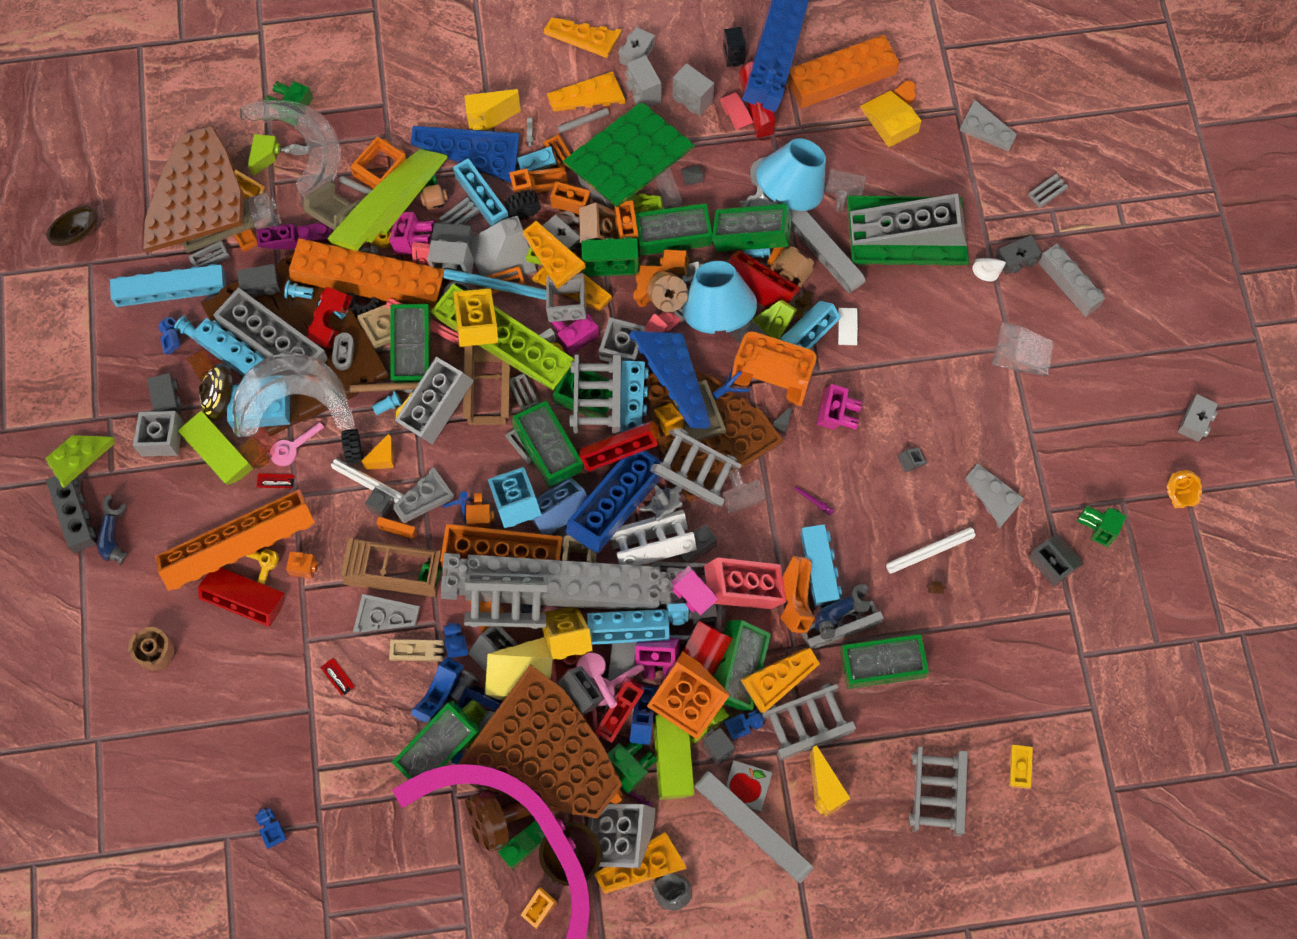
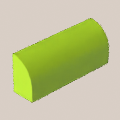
M202 411L177 430L225 484L236 483L254 469Z
M655 715L653 718L655 756L657 759L659 800L691 797L694 795L689 734L661 715Z

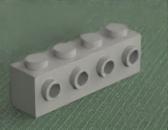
M1056 244L1042 254L1038 262L1039 265L1085 317L1100 308L1105 299L1102 291L1097 289L1092 284L1091 279L1079 269L1078 264L1069 258L1065 249Z

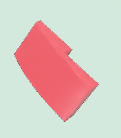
M736 92L719 99L726 116H730L735 130L753 123L747 108Z

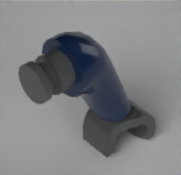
M107 495L103 500L104 517L99 532L97 549L101 558L106 562L110 560L115 562L117 560L118 564L122 565L128 553H123L122 549L118 548L119 543L115 540L116 519L124 515L127 506L122 504L118 510L110 509L109 506L113 503L112 495Z
M864 584L855 586L851 597L847 596L822 608L816 614L814 625L821 632L822 639H831L835 636L834 626L836 621L852 610L868 612L870 601L860 600L868 593V586Z

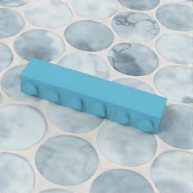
M211 264L207 267H191L184 270L174 269L169 272L157 271L153 274H137L131 277L120 276L116 279H110L111 300L116 307L219 293L226 286V273L222 265Z

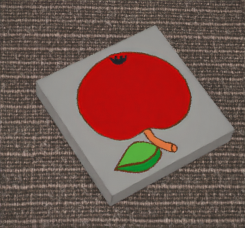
M733 760L726 787L751 810L761 813L773 772Z

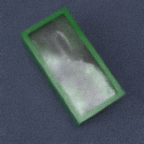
M707 203L635 213L640 256L664 253V250H686L712 246V230Z
M788 204L717 209L715 211L712 240L716 251L726 252L789 247L792 217Z
M428 304L390 305L391 381L395 383L419 382L431 366V307Z
M547 401L512 417V426L548 488L582 472L583 462Z
M743 620L726 621L724 634L733 639L713 677L730 694L724 705L736 710H753L754 701L740 679L763 669L771 633Z
M921 634L842 645L840 649L847 690L924 679L929 674Z
M454 701L449 702L391 763L408 780L423 772L448 766L482 729Z

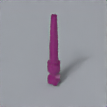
M798 487L794 488L809 501L817 505L819 509L825 510L828 515L834 513L833 508L827 507V504L824 502H820Z
M633 791L628 794L637 800V803L653 807V803L649 800L647 801L642 795L639 796Z

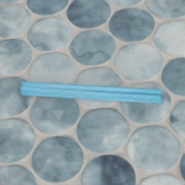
M451 269L444 270L443 277L445 279L546 300V290Z

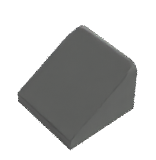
M788 408L773 423L775 430L786 433L791 417V408Z
M919 447L907 449L898 455V459L905 472H910L927 464Z

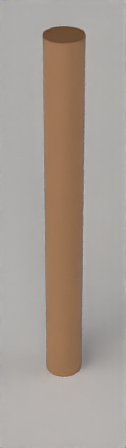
M420 381L350 385V393L416 389Z

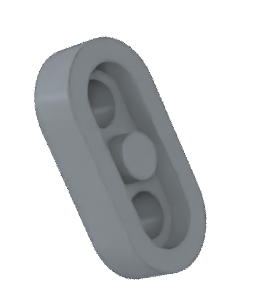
M340 333L334 340L332 362L338 370H346L352 364L354 340L348 333ZM341 360H346L345 363H340Z

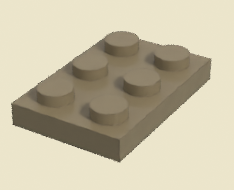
M706 380L698 382L711 423L709 428H690L685 419L683 421V428L688 432L687 435L697 441L726 433V428ZM673 400L675 408L679 411L680 407L678 406L676 401Z

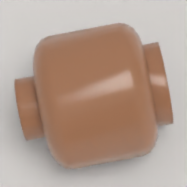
M439 184L426 186L423 188V192H420L423 207L426 206L428 210L442 208L445 205V200H448L446 189L442 190Z

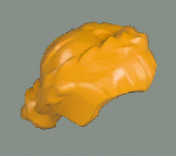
M1181 470L1171 475L1167 484V493L1172 500L1174 508L1192 507L1200 503V496L1202 494L1201 479L1189 470Z

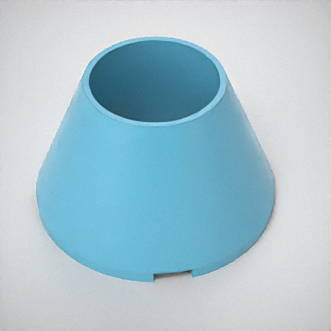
M802 138L794 139L759 163L756 170L758 184L774 202L777 199L784 204H788L789 209L797 211L814 209L824 197L826 157L823 150L812 141Z
M711 261L703 264L696 270L688 290L687 302L683 305V315L686 322L692 328L710 334H715V331L726 330L727 333L743 327L753 318L757 310V300L753 291L730 263L724 261Z

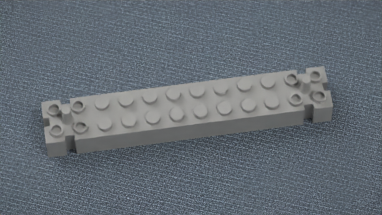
M444 553L441 599L457 600V595H463L466 601H471V591L465 590L466 573L548 575V590L541 593L540 605L625 611L668 609V604L683 603V596L679 598L672 591L674 586L671 581L684 569L668 568L667 572H660V567L483 555H468V559H460V554ZM480 591L479 601L492 602V591ZM501 591L500 603H512V592ZM521 592L520 604L532 605L533 593Z

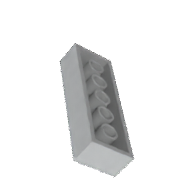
M237 288L213 314L216 321L224 329L232 332L240 341L247 343L255 352L257 351L262 354L266 360L303 387L328 360L322 348L240 288Z

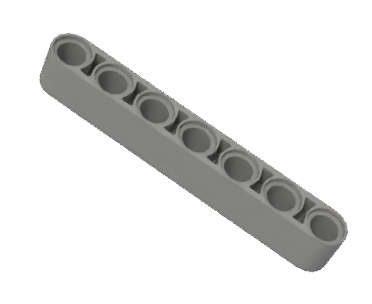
M789 209L792 217L791 229L848 293L853 292L866 282L859 269L807 211Z
M709 771L694 785L707 800L799 884L812 872L814 867Z

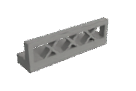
M870 601L872 615L861 617V612L858 615L854 614L857 612L855 610L848 612L841 617L840 622L836 621L838 627L834 629L835 636L831 639H822L820 634L809 639L806 633L801 634L807 648L814 650L882 623L884 619L881 611L877 612L873 601ZM847 615L856 618L854 622L849 624L842 623L843 618ZM813 623L809 630L813 629L820 632L818 629L815 628V625Z

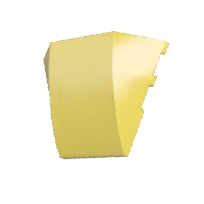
M545 636L517 646L488 653L485 695L504 701L530 665L551 679L552 657L548 650Z

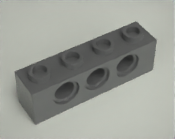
M54 476L46 479L68 548L73 553H77L97 545L95 541L97 534L94 527L90 526L91 516L88 510L84 509L83 504L86 502L83 494L78 491L77 487H80L77 477L64 488L60 485L57 477ZM67 492H71L68 497L64 498V495ZM76 508L75 513L70 514V511ZM82 525V528L75 532L76 528Z

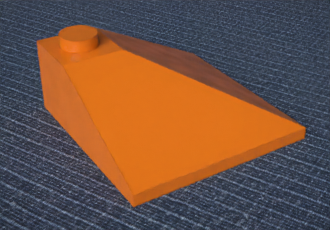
M682 652L647 707L698 740L730 694L698 661Z

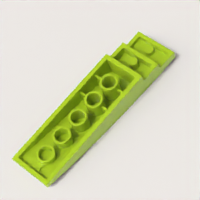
M424 149L416 151L384 178L349 213L328 237L330 243L358 251L365 241L371 243L379 233L385 235L448 158L447 155Z
M452 284L432 309L431 315L457 331L453 292L463 290ZM494 306L498 343L479 346L554 390L571 368V362H575V359Z

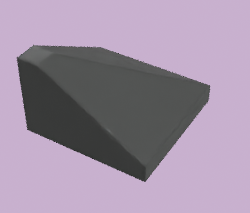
M699 165L681 169L686 186L703 182V173Z

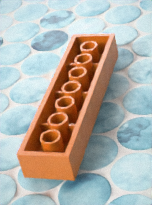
M300 238L298 239L289 268L290 280L293 282L322 288L327 286L341 292L355 293V295L369 298L376 297V299L383 301L393 298L403 304H428L431 307V311L440 300L445 280L443 277L445 269Z
M299 489L156 555L157 570L168 591L176 590L185 583L196 581L209 572L218 571L228 563L237 562L239 558L245 555H252L260 548L269 547L276 541L288 538L299 530L308 529L315 521Z

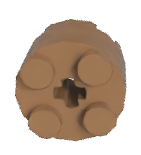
M790 246L789 249L781 252L771 266V269L802 288L813 273L814 262L812 259L800 254L797 248Z
M662 271L650 279L647 295L653 305L668 313L680 309L687 302L688 290L680 277L671 272ZM666 289H669L670 291H669V293L666 295V294H665V293H666L665 290H666Z
M144 627L137 634L134 633L128 647L131 658L148 671L165 669L171 662L175 649L173 641L161 629L156 627Z

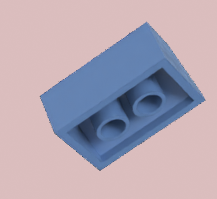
M570 477L536 497L542 515L531 520L536 530L543 535H552L559 528L567 526L570 517L588 498L585 490Z

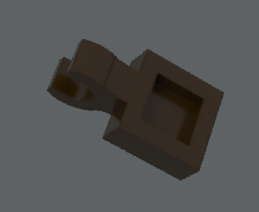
M807 290L802 297L796 295L789 302V305L797 309L794 315L801 319L811 309V297L814 293Z

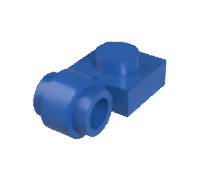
M172 317L163 318L158 326L159 331L163 333L160 340L164 354L169 355L180 347V340L176 329H174L176 321Z
M447 623L444 626V639L448 659L468 655L465 636L461 635L460 623Z
M755 710L747 715V720L743 714L724 721L732 741L751 734L749 726L753 727L754 730L765 726V719L762 713Z
M270 807L259 810L255 818L260 826H265L259 832L267 849H271L288 840L278 820L273 822V819L276 818L273 810Z

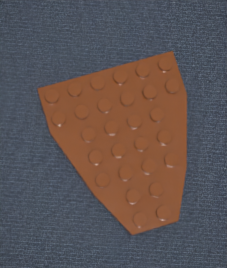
M212 126L179 136L163 168L145 217L143 249L147 253L243 225L244 192L239 186L240 181L235 175L231 156Z
M693 367L697 381L706 380L711 393L724 385L713 376L705 375ZM652 373L646 379V386H648L647 394L651 421L655 422L659 428L658 444L664 461L675 436L671 434L665 436L654 409L669 403L674 405L668 395L669 391L666 386H662L655 374ZM726 392L718 399H714L726 428V433L699 441L724 456L731 455L735 457L737 463L741 464L740 468L734 469L731 467L726 479L783 443V439L764 413L757 407L755 409L747 403V400L743 397H738L733 392ZM684 441L681 442L670 464L671 471L675 473L680 471L691 445ZM698 450L686 474L688 480L693 482L697 479L708 454ZM717 459L714 460L703 482L704 489L709 491L714 487L725 463ZM684 489L681 491L688 503L698 498Z
M532 665L528 667L457 764L479 765L505 772L533 790L547 805L549 810L567 812L579 816L584 815L597 819L622 786V782L601 741L569 695L561 686ZM483 785L490 791L499 792L508 795L509 797H512L501 790Z

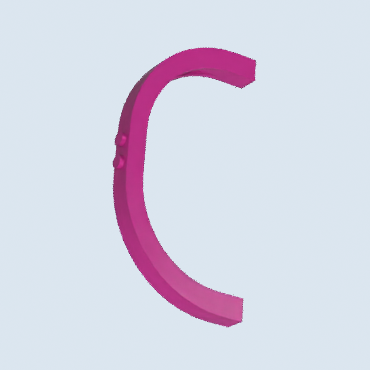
M461 764L439 767L423 772L392 789L402 808L434 790L455 784L489 786L501 790L518 800L538 822L558 857L569 883L571 914L564 939L586 938L589 923V894L582 867L573 851L576 846L571 837H565L563 831L566 828L561 819L556 820L547 805L527 785L515 777L493 768Z

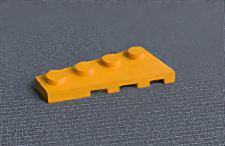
M551 17L544 28V34L608 58L622 35V30H607V27L600 26V28L590 27V24L587 23L578 25L574 24V21Z
M613 71L547 93V98L553 112L572 110L582 106L590 108L592 105L603 104V106L618 102L619 104H625V98Z
M542 267L532 277V280L546 287L547 276L549 275ZM584 274L586 306L600 312L612 300V296ZM580 292L562 293V295L580 302Z

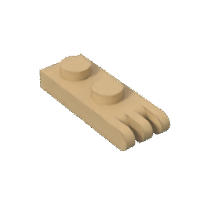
M390 639L389 660L443 661L444 657L436 656V654H443L444 649L436 648V646H444V641Z

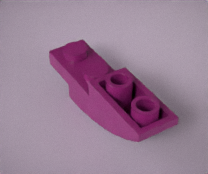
M323 223L294 227L293 224L261 228L257 229L258 247L295 249L299 238L318 243L330 242L328 237L333 233V229Z

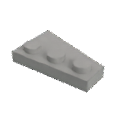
M974 100L960 128L961 132L1008 152L1017 135L976 100Z
M979 464L965 478V481L977 498H980L985 505L989 515L991 514L995 519L999 529L1024 500L1023 497Z
M433 467L424 478L418 481L411 491L409 490L394 505V511L404 524L453 500L454 495Z
M362 594L353 633L415 627L421 607Z

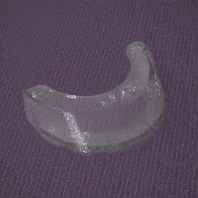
M260 100L240 107L241 120L245 118L251 121L263 119L265 123L276 119L295 127L304 137L309 151V160L305 171L296 182V189L301 195V206H304V196L312 193L329 181L333 183L340 167L341 148L334 128L321 113L308 105L290 100Z
M281 353L265 358L244 375L233 399V433L238 437L255 434L266 409L276 400L293 394L308 395L322 402L331 413L335 425L340 429H355V424L346 391L339 377L325 363L305 354Z

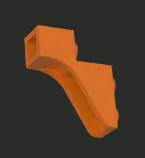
M565 167L530 171L526 168L510 172L514 193H521L520 191L522 190L524 192L526 190H533L537 194L553 190L555 182L569 185Z
M664 250V256L660 258V266L640 265V271L636 274L637 289H634L633 293L638 307H645L650 302L647 290L650 279L655 274L665 271L677 276H687L689 258L686 251Z
M793 556L783 575L785 596L788 604L780 619L791 632L807 634L815 616L808 606V589L812 563L806 557Z

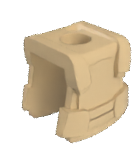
M569 535L564 537L562 561H569L570 553H587V562H596L597 553Z

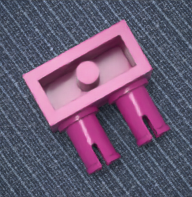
M403 212L394 223L389 238L396 255L412 254L413 242L431 244L432 237L430 234H419L433 232L435 222L433 220L419 222L414 212Z
M586 314V319L572 320L574 323L569 326L564 321L550 322L558 331V343L569 356L599 337V327L589 314Z
M830 384L823 390L816 425L832 430L841 425L856 430L858 426L856 422H859V419L844 415V411L846 408L859 412L862 407L859 405H862V401L847 397L849 389Z
M690 566L679 572L671 581L674 586L672 591L679 598L683 596L687 600L685 605L692 613L697 611L701 615L718 600L715 593Z
M669 637V641L637 642L635 645L636 664L644 666V679H648V675L649 680L656 677L655 666H663L664 680L680 656L679 638Z

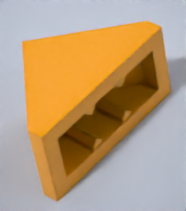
M235 169V175L240 181L239 186L244 192L246 201L259 203L265 187Z
M672 403L654 409L665 436L669 435L671 429H683V416Z
M389 434L362 460L364 468L367 470L394 468V443Z
M540 887L521 916L537 929L558 903Z

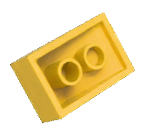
M518 89L464 95L469 130L488 131L521 111Z
M888 91L860 106L888 148L919 132L921 119L911 106L892 91Z
M491 288L453 292L460 347L498 343L497 322Z
M566 607L540 613L546 614V628L542 627L552 659H565L567 656L575 654L584 655L592 651L589 627L577 607Z
M816 745L809 754L814 800L816 802L814 806L820 815L824 814L826 818L845 806L850 797Z

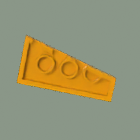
M537 221L522 231L524 238L557 289L585 268V263Z
M804 648L740 679L759 711L765 713L819 666L820 663L811 648Z
M664 832L649 841L640 868L605 867L596 872L594 876L604 894L687 868L668 835Z

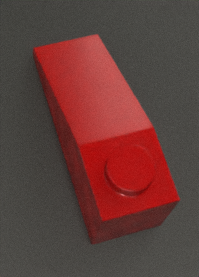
M626 676L614 695L617 705L614 708L608 706L594 733L612 743L643 694L644 686Z

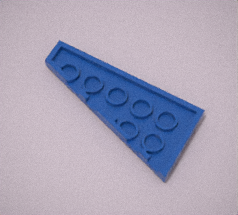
M413 126L411 145L447 155V159L457 163H461L469 158L478 171L512 183L510 172L516 171L520 135L519 133Z
M631 331L629 337L632 341H636L639 346V352L646 356L649 361V367L661 385L666 386L669 391V397L671 400L676 401L680 407L679 412L690 428H709L711 423L683 333Z

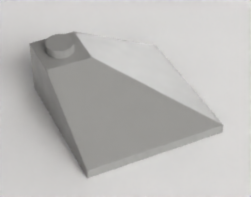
M518 216L502 220L473 237L470 251L480 276L486 277L520 266L523 276L537 272L535 264L526 261L529 246L523 236V228ZM514 271L493 279L501 280L517 275L518 272Z
M608 804L598 819L589 817L588 828L596 835L601 846L599 867H641L654 830L655 808L644 804Z

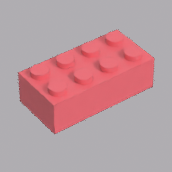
M718 557L704 565L706 585L718 597L714 604L774 609L786 603L782 569L779 564Z

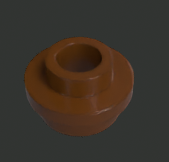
M931 581L930 585H926V588H928V593L944 594L946 586H942V582Z

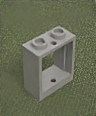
M584 273L576 274L559 289L556 288L550 277L547 276L546 311L549 322L586 319ZM580 292L579 305L554 306V294Z

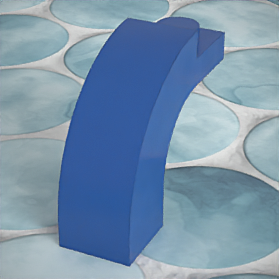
M446 657L439 664L430 688L421 701L413 708L411 715L422 722L429 723L448 703L451 697L450 694H452L457 686L464 665Z

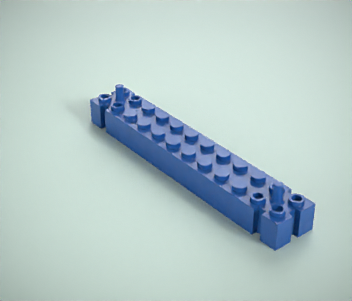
M770 0L742 97L743 101L754 105L756 102L763 104L762 108L776 112L783 97L784 87L787 82L809 0Z

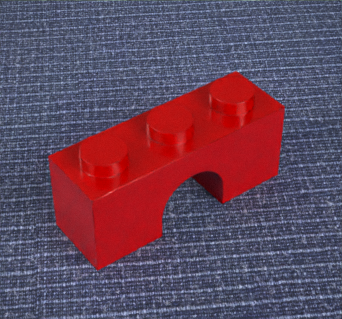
M326 286V289L320 295L321 302L319 307L314 311L312 325H309L307 329V338L316 344L332 349L335 337L339 331L331 328L329 316L335 311L346 314L353 296Z

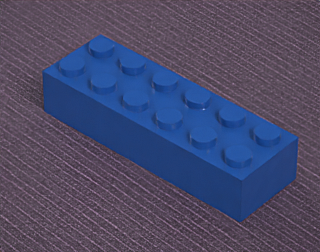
M645 450L621 459L567 522L566 534L598 554L661 480L662 477L654 474L650 469L653 464H660L662 461Z

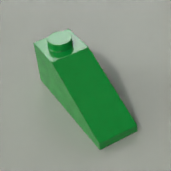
M533 822L498 851L500 857L512 871L540 847L545 834L538 822Z

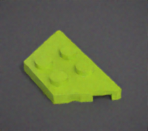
M72 435L46 457V461L50 469L53 470L55 477L60 481V485L64 488L111 448L115 441L113 437Z

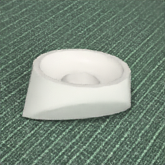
M994 258L975 259L972 268L978 278L989 282L999 277L1006 262Z

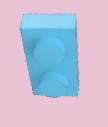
M551 146L517 158L520 170L527 168L530 171H538L557 165Z
M686 603L668 604L669 623L682 625L684 622H688L689 609L685 605Z

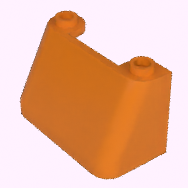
M748 332L743 336L736 354L731 379L739 371H742V374L732 385L746 387L750 384L752 378L788 389L786 393L787 400L794 405L802 407L817 356L810 349L757 332Z

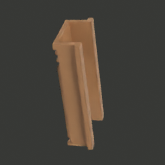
M479 345L465 346L464 374L472 380L502 379L501 416L474 417L473 381L463 397V419H467L469 425H506V418H509L510 365ZM475 362H502V375L475 376Z
M348 538L341 570L343 585L436 598L437 589L435 582L441 559V551ZM370 551L385 552L383 568L380 571L381 576L366 574ZM389 553L431 559L427 582L385 577Z

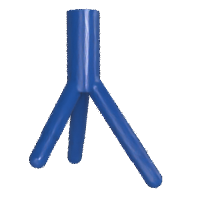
M732 369L725 384L712 393L713 398L716 400L726 392H749V388H730L742 374V371H739L731 379Z
M463 491L460 493L458 500L443 504L442 507L446 508L456 504L461 505L463 522L466 524L465 504L471 501L472 498L468 497L467 492Z

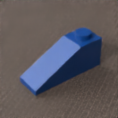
M644 686V692L633 710L630 743L650 745L654 711L647 707L657 691V687Z

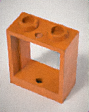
M377 136L350 166V169L355 178L374 189L406 160V154L401 149L394 148L388 140H382ZM380 151L396 161L381 179L365 169Z

